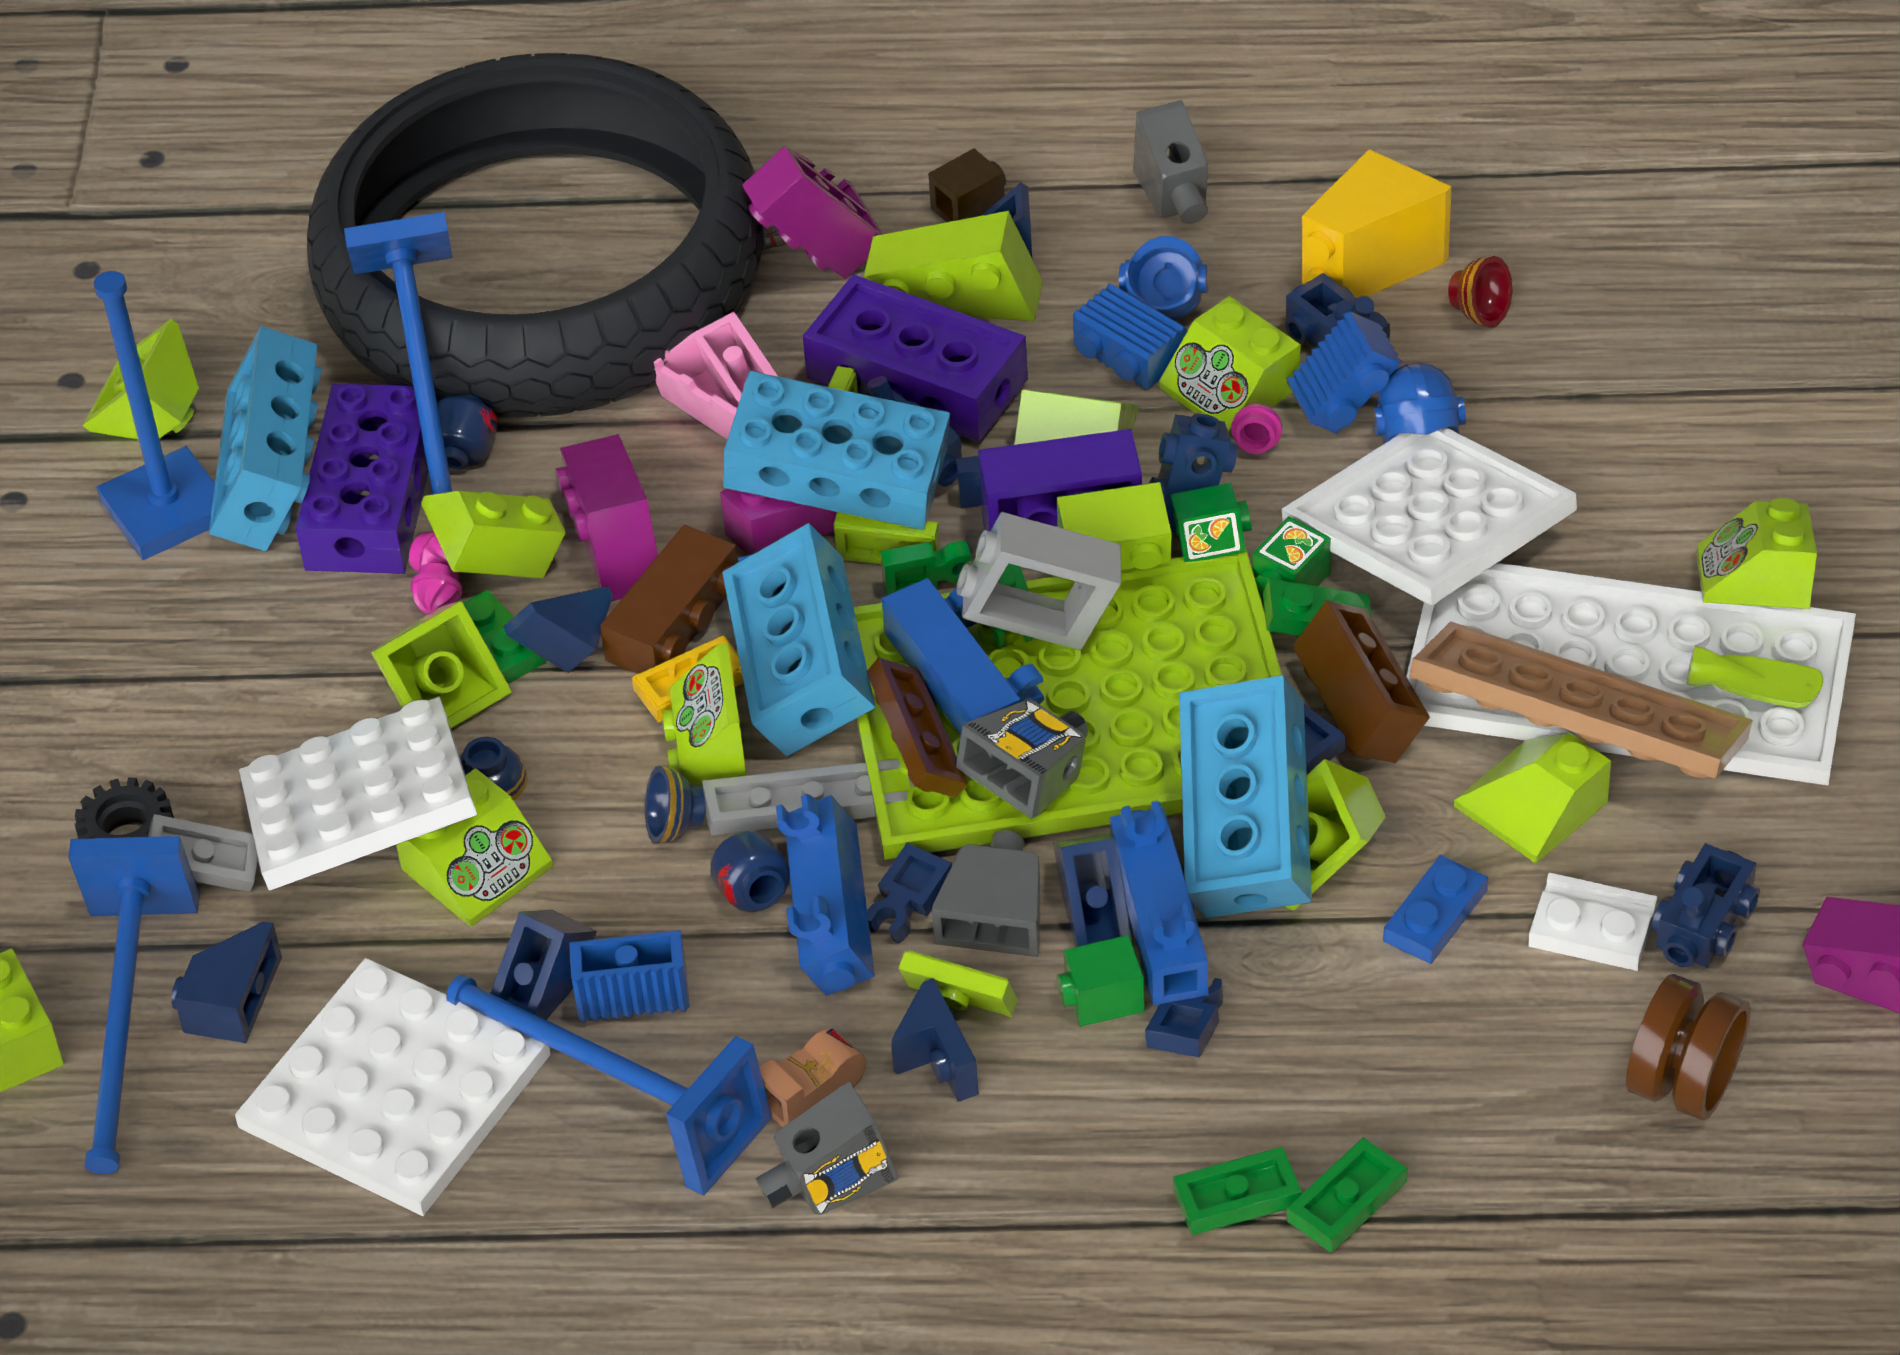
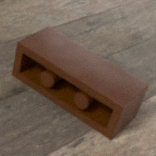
M684 524L601 623L600 630L605 661L640 674L685 653L688 644L699 631H704L709 626L714 612L727 598L722 572L738 563L736 545Z
M1326 600L1294 643L1293 648L1304 666L1306 676L1313 681L1324 700L1326 711L1334 718L1341 732L1346 735L1345 744L1348 749L1359 758L1365 760L1376 759L1396 763L1430 719V716L1368 611L1364 608Z

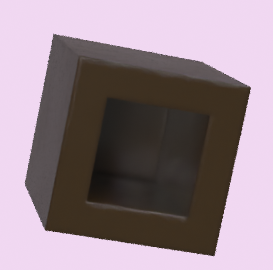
M975 148L928 173L931 209L946 222L981 216L1005 196L1004 186L1006 185V177L1003 170L996 162L989 161Z

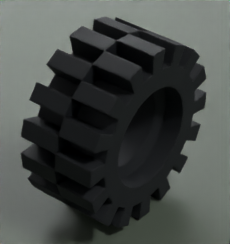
M128 777L127 786H120L119 779L109 781L111 789L107 791L101 785L92 789L95 799L85 795L80 801L82 809H76V823L74 824L78 839L148 837L150 823L154 814L174 818L169 798L167 799L166 793L161 787L155 790L154 783L145 780L142 786L139 787L137 778ZM138 821L144 823L139 829L128 834H109L114 827L125 822Z

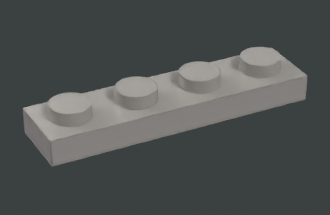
M898 759L877 761L879 772L900 768ZM866 763L702 781L706 806L705 812L711 835L778 828L776 806L782 804L788 812L802 807L801 796L805 794L811 795L816 801L832 795L852 819L876 817ZM909 779L910 786L912 787L914 784ZM908 791L885 793V803L889 804L907 800Z

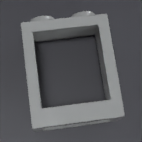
M1001 512L991 531L984 530L981 534L976 549V558L972 565L965 564L960 572L957 582V594L963 596L962 619L1081 650L1121 584V545ZM1008 563L1076 581L1064 601L997 583Z

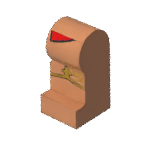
M827 1028L816 1033L803 1049H798L777 1064L772 1058L759 1067L772 1118L780 1126L784 1127L845 1083L850 1081L854 1087L866 1069L867 1060L865 1056L837 1030Z

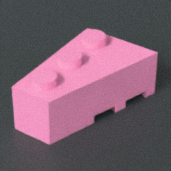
M735 312L690 334L670 350V353L667 350L664 351V360L659 358L654 361L655 380L660 395L725 439H728L749 371L778 377Z

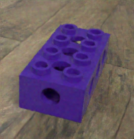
M855 274L849 278L802 336L807 379L829 386L837 366L851 368L856 373L858 394L872 396L868 388V382L873 378L885 376L890 388L907 401H914L920 407L949 412V426L958 435L977 442L981 441L1028 380L1026 336Z
M332 384L309 473V485L301 504L295 528L305 571L405 574L428 477V467L414 386ZM375 454L379 458L375 460L370 459L369 457ZM363 491H367L370 493V495L365 496L361 495V493Z

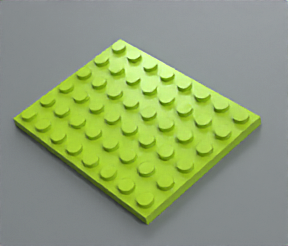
M1247 550L1244 553L1209 560L1184 563L1183 557L1172 558L1171 563L1159 564L1150 569L1131 568L1121 570V584L1081 650L1037 638H1032V641L1025 642L1022 634L1011 631L1004 633L1005 647L999 648L993 641L992 626L977 623L967 628L1005 679H1008L1018 668L1027 664H1033L1044 682L1036 685L1044 695V701L1040 705L1058 717L1068 711H1075L1086 721L1088 735L1085 738L1086 742L1078 778L1041 813L1032 819L965 773L968 785L956 798L936 792H925L914 785L911 787L907 767L898 746L892 739L891 729L882 708L876 701V694L871 685L876 708L856 718L864 761L867 765L884 860L897 858L906 843L931 853L962 848L968 844H989L993 834L1001 830L1013 831L1022 838L1110 825V817L1120 815L1123 807L1130 806L1131 812L1151 810V802L1154 801L1160 802L1161 807H1164L1166 816L1183 813L1179 693L1282 675L1270 631L1266 629L1265 613ZM1054 576L1028 580L1026 584L1029 592L1064 601L1076 581ZM951 592L943 593L941 596L946 599ZM882 603L854 607L867 670L878 657L908 666L884 633ZM932 698L954 752L958 756L961 735ZM899 760L900 768L879 772L877 761ZM908 791L907 800L889 804L885 803V793Z

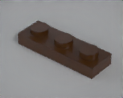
M878 657L866 673L876 694V701L882 708L891 729L892 739L898 746L907 767L909 779L915 787L922 791L936 792L956 798L968 785L964 773L956 768L957 756L919 669Z

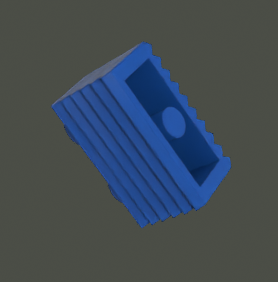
M1111 283L1108 284L1106 289L1102 288L1100 294H1095L1093 300L1089 299L1086 305L1082 304L1080 310H1075L1073 314L1074 345L1080 353L1089 359L1097 358L1100 363L1104 362L1107 368L1112 367L1120 378L1125 381L1134 380L1137 385L1141 384L1144 390L1149 389L1160 380L1187 333L1185 326Z
M1353 312L1344 313V319L1337 321L1338 326L1331 328V333L1325 335V340L1318 342V348L1312 349V355L1306 356V362L1299 364L1300 369L1294 370L1293 376L1287 378V384L1308 422L1336 434L1355 420L1357 411L1375 392L1380 391L1386 386L1389 376L1402 362L1397 357L1399 354L1393 350L1395 347L1390 344L1391 341L1386 337L1387 334L1382 330L1383 327Z
M681 930L569 942L571 979L578 1018L585 1023L589 1018L595 1022L599 1018L608 1020L615 1017L619 1019L623 1014L629 1018L634 1013L638 1016L645 1012L650 1015L654 1012L663 1014L664 1012L671 1011L674 1013L678 1008L685 1012L690 1007L687 968Z

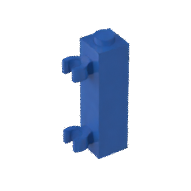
M926 578L882 597L885 635L908 666L919 669L929 694L960 735L963 724L1025 700L1035 701L1038 704L1044 701V695L1036 686L1044 682L1043 676L1033 664H1027L1018 668L1008 679H1005L967 630V628L976 625L977 622L962 619L963 596L957 594V588L944 599L931 581Z
M805 794L801 796L802 807L788 812L782 804L776 806L778 828L786 835L793 906L787 908L789 931L797 937L800 968L827 996L875 977L857 824L832 795L816 801L811 795Z
M1159 801L1151 802V810L1131 812L1130 806L1123 807L1120 815L1110 817V835L1115 837L1127 911L1153 1005L1207 996L1208 959L1164 807H1161Z

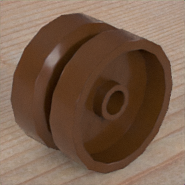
M1676 974L1668 975L1654 994L1632 1047L1626 1075L1628 1092L1656 1102L1664 1098L1672 1090L1673 1101L1677 1111L1701 1120L1710 1118L1727 1090L1742 1052L1750 1021L1751 1008L1749 1002L1727 993L1719 992L1704 1004V995L1700 983Z

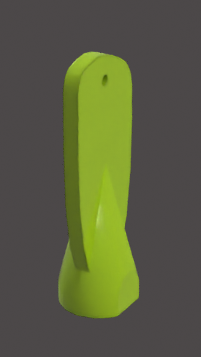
M1694 646L1686 685L1695 687L1716 686L1724 691L1745 698L1789 708H1804L1813 703L1820 694L1823 686V675L1820 670L1809 666L1754 656L1719 655L1705 647Z

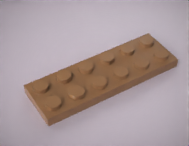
M1452 621L1413 658L1409 675L1410 678L1425 682L1427 687L1441 693L1455 692L1476 699V702L1482 707L1493 710L1506 709L1526 716L1530 722L1539 726H1558L1576 732L1578 737L1587 742L1597 744L1609 743L1627 749L1632 756L1638 759L1648 761L1660 760L1678 766L1685 774L1698 778L1711 777L1716 779L1748 740L1753 721L1743 716Z

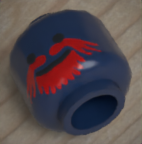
M473 393L445 397L437 403L448 467L452 469H465L467 464H480L487 459L498 428V418L494 411L482 402L483 398Z
M745 831L730 836L715 850L710 862V874L716 887L727 901L740 911L753 913L769 908L784 895L790 882V870L784 856L771 840L758 832Z

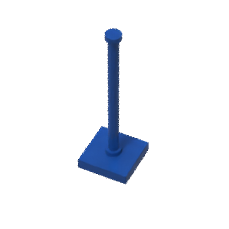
M445 212L344 228L347 250L354 275L393 268L432 495L453 492L413 268L415 264L453 258Z
M107 271L95 278L94 288L96 295L103 299L145 465L96 486L101 503L142 560H145L209 530L215 483L187 445L164 456L124 294L127 291L126 280L120 272Z
M180 836L70 840L68 858L90 916H119L92 1149L86 1152L84 1164L85 1168L93 1173L111 1174L119 1169L120 1155L115 1151L141 915L198 913L200 894Z
M464 974L458 975L449 985L446 998L453 1005L456 1006L460 1002L503 1025L671 1105L672 1107L666 1113L685 1186L703 1196L772 1119L754 1044L737 1036L729 1042L695 1082L687 1088L478 988L476 981Z

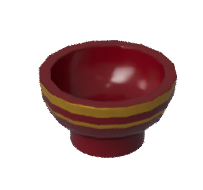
M1497 256L1478 258L1470 262L1464 270L1456 271L1450 279L1448 296L1451 305L1455 309L1461 310L1466 318L1473 323L1485 327L1497 326L1506 317L1511 305L1513 293L1512 277L1507 264L1502 258Z

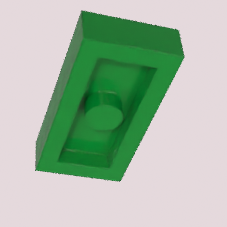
M1270 578L1263 591L1267 631L1300 636L1326 600L1364 608L1371 616L1369 594Z
M488 589L463 603L508 684L546 663L545 658L507 636L503 626L514 617Z
M1362 1137L1287 1207V1222L1332 1253L1407 1182L1408 1168Z
M1283 1146L1173 1176V1192L1191 1236L1285 1210L1302 1194Z

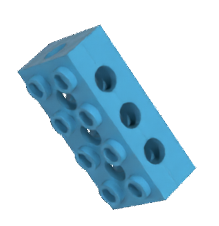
M260 326L227 389L208 534L267 552L276 533L284 535L292 514L293 502L301 503L303 501L310 475L304 473L303 468L310 458L314 439L307 436V433L314 422L318 403L311 400L312 395L317 389L322 371L320 366L315 365L317 344Z
M749 371L724 449L723 488L925 530L947 452L950 413Z
M809 523L722 572L752 725L785 756L793 754L876 708L870 680L866 673L867 666L843 557Z
M1284 675L1179 693L1184 871L1190 900L1206 918L1312 902L1304 701Z

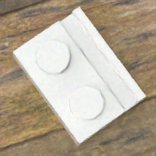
M1549 873L1545 890L1542 892L1529 932V947L1638 971L1651 929V922L1656 911L1658 896Z

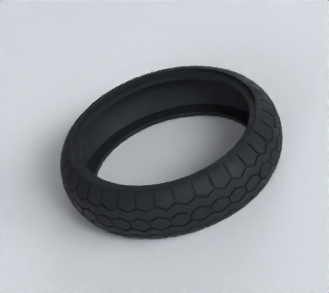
M537 53L534 56L524 54L501 57L498 61L495 58L466 65L464 69L460 67L442 73L413 86L377 109L352 132L327 166L314 195L307 229L308 267L316 298L334 333L359 362L391 385L413 386L396 283L382 270L354 275L347 250L344 228L397 220L411 205L434 188L468 171L499 161L542 154H582L625 162L651 172L672 184L688 197L699 210L694 225L676 250L642 278L604 297L572 307L539 313L490 314L445 306L419 295L418 297L437 403L445 397L473 393L483 398L482 402L490 407L497 417L522 418L536 417L537 413L541 417L573 413L575 408H577V411H583L610 404L611 401L616 402L656 385L654 361L659 358L664 360V351L667 350L670 353V350L695 331L732 312L737 314L749 293L761 258L764 227L753 217L748 209L752 201L742 184L755 171L740 140L726 121L709 104L693 92L655 71L621 60L585 54Z

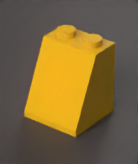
M1369 149L1302 215V284H1306L1324 273L1340 286L1348 288L1354 297H1367L1443 265L1449 259L1451 186Z

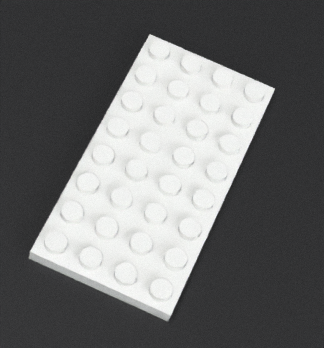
M1496 563L1436 604L1431 606L1424 602L1406 677L1430 716V719L1424 726L1518 740H1528L1570 732L1596 751L1632 756L1627 749L1609 743L1597 744L1587 742L1578 737L1576 732L1558 726H1539L1530 722L1524 715L1506 709H1488L1479 705L1476 699L1455 692H1437L1427 687L1425 682L1410 678L1413 658L1452 621L1752 719L1748 740L1723 770L1828 786L1856 614L1810 607V609L1703 603L1702 592ZM1694 646L1705 647L1719 655L1754 656L1809 666L1820 670L1823 675V686L1820 694L1813 703L1804 708H1789L1745 698L1724 691L1716 686L1695 687L1686 685Z

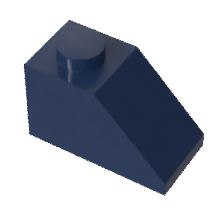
M1108 833L1053 842L1062 898L1075 947L1129 935L1133 946L1115 837Z
M555 910L520 911L490 993L547 1020L573 989L569 942L595 939L597 931Z
M261 922L192 956L184 977L179 976L176 979L171 997L172 1007L178 1011L183 1033L247 1043L282 959L274 923Z

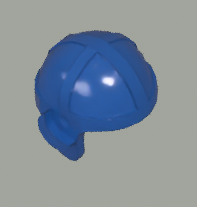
M1160 236L1143 244L1135 252L1131 260H1126L1125 263L1120 264L1119 288L1174 321L1188 316L1197 308L1201 301L1202 293H1208L1207 265L1202 264L1197 251L1186 241L1174 236Z
M1412 363L1401 366L1391 373L1386 386L1378 391V408H1374L1375 426L1373 428L1376 436H1382L1383 444L1399 434L1428 435L1447 427L1459 434V425L1466 424L1463 396L1457 397L1450 378L1441 369L1432 365Z

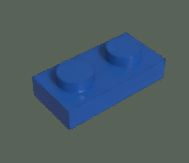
M1439 855L1384 926L1383 941L1432 964L1487 892L1488 877L1445 856Z

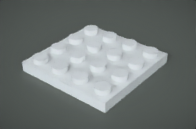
M1443 428L1428 435L1399 434L1282 508V520L1284 521L1289 516L1331 538V552L1432 606L1577 510V498L1575 492L1448 428Z
M440 696L428 701H413L405 705L400 711L379 719L368 718L355 723L349 730L329 737L319 736L305 741L299 748L277 756L265 755L251 762L249 766L239 769L261 873L269 891L477 815Z
M365 958L236 1112L235 1117L238 1128L424 1216L551 1055L550 1048L460 1002L455 1006L447 1001L446 994Z

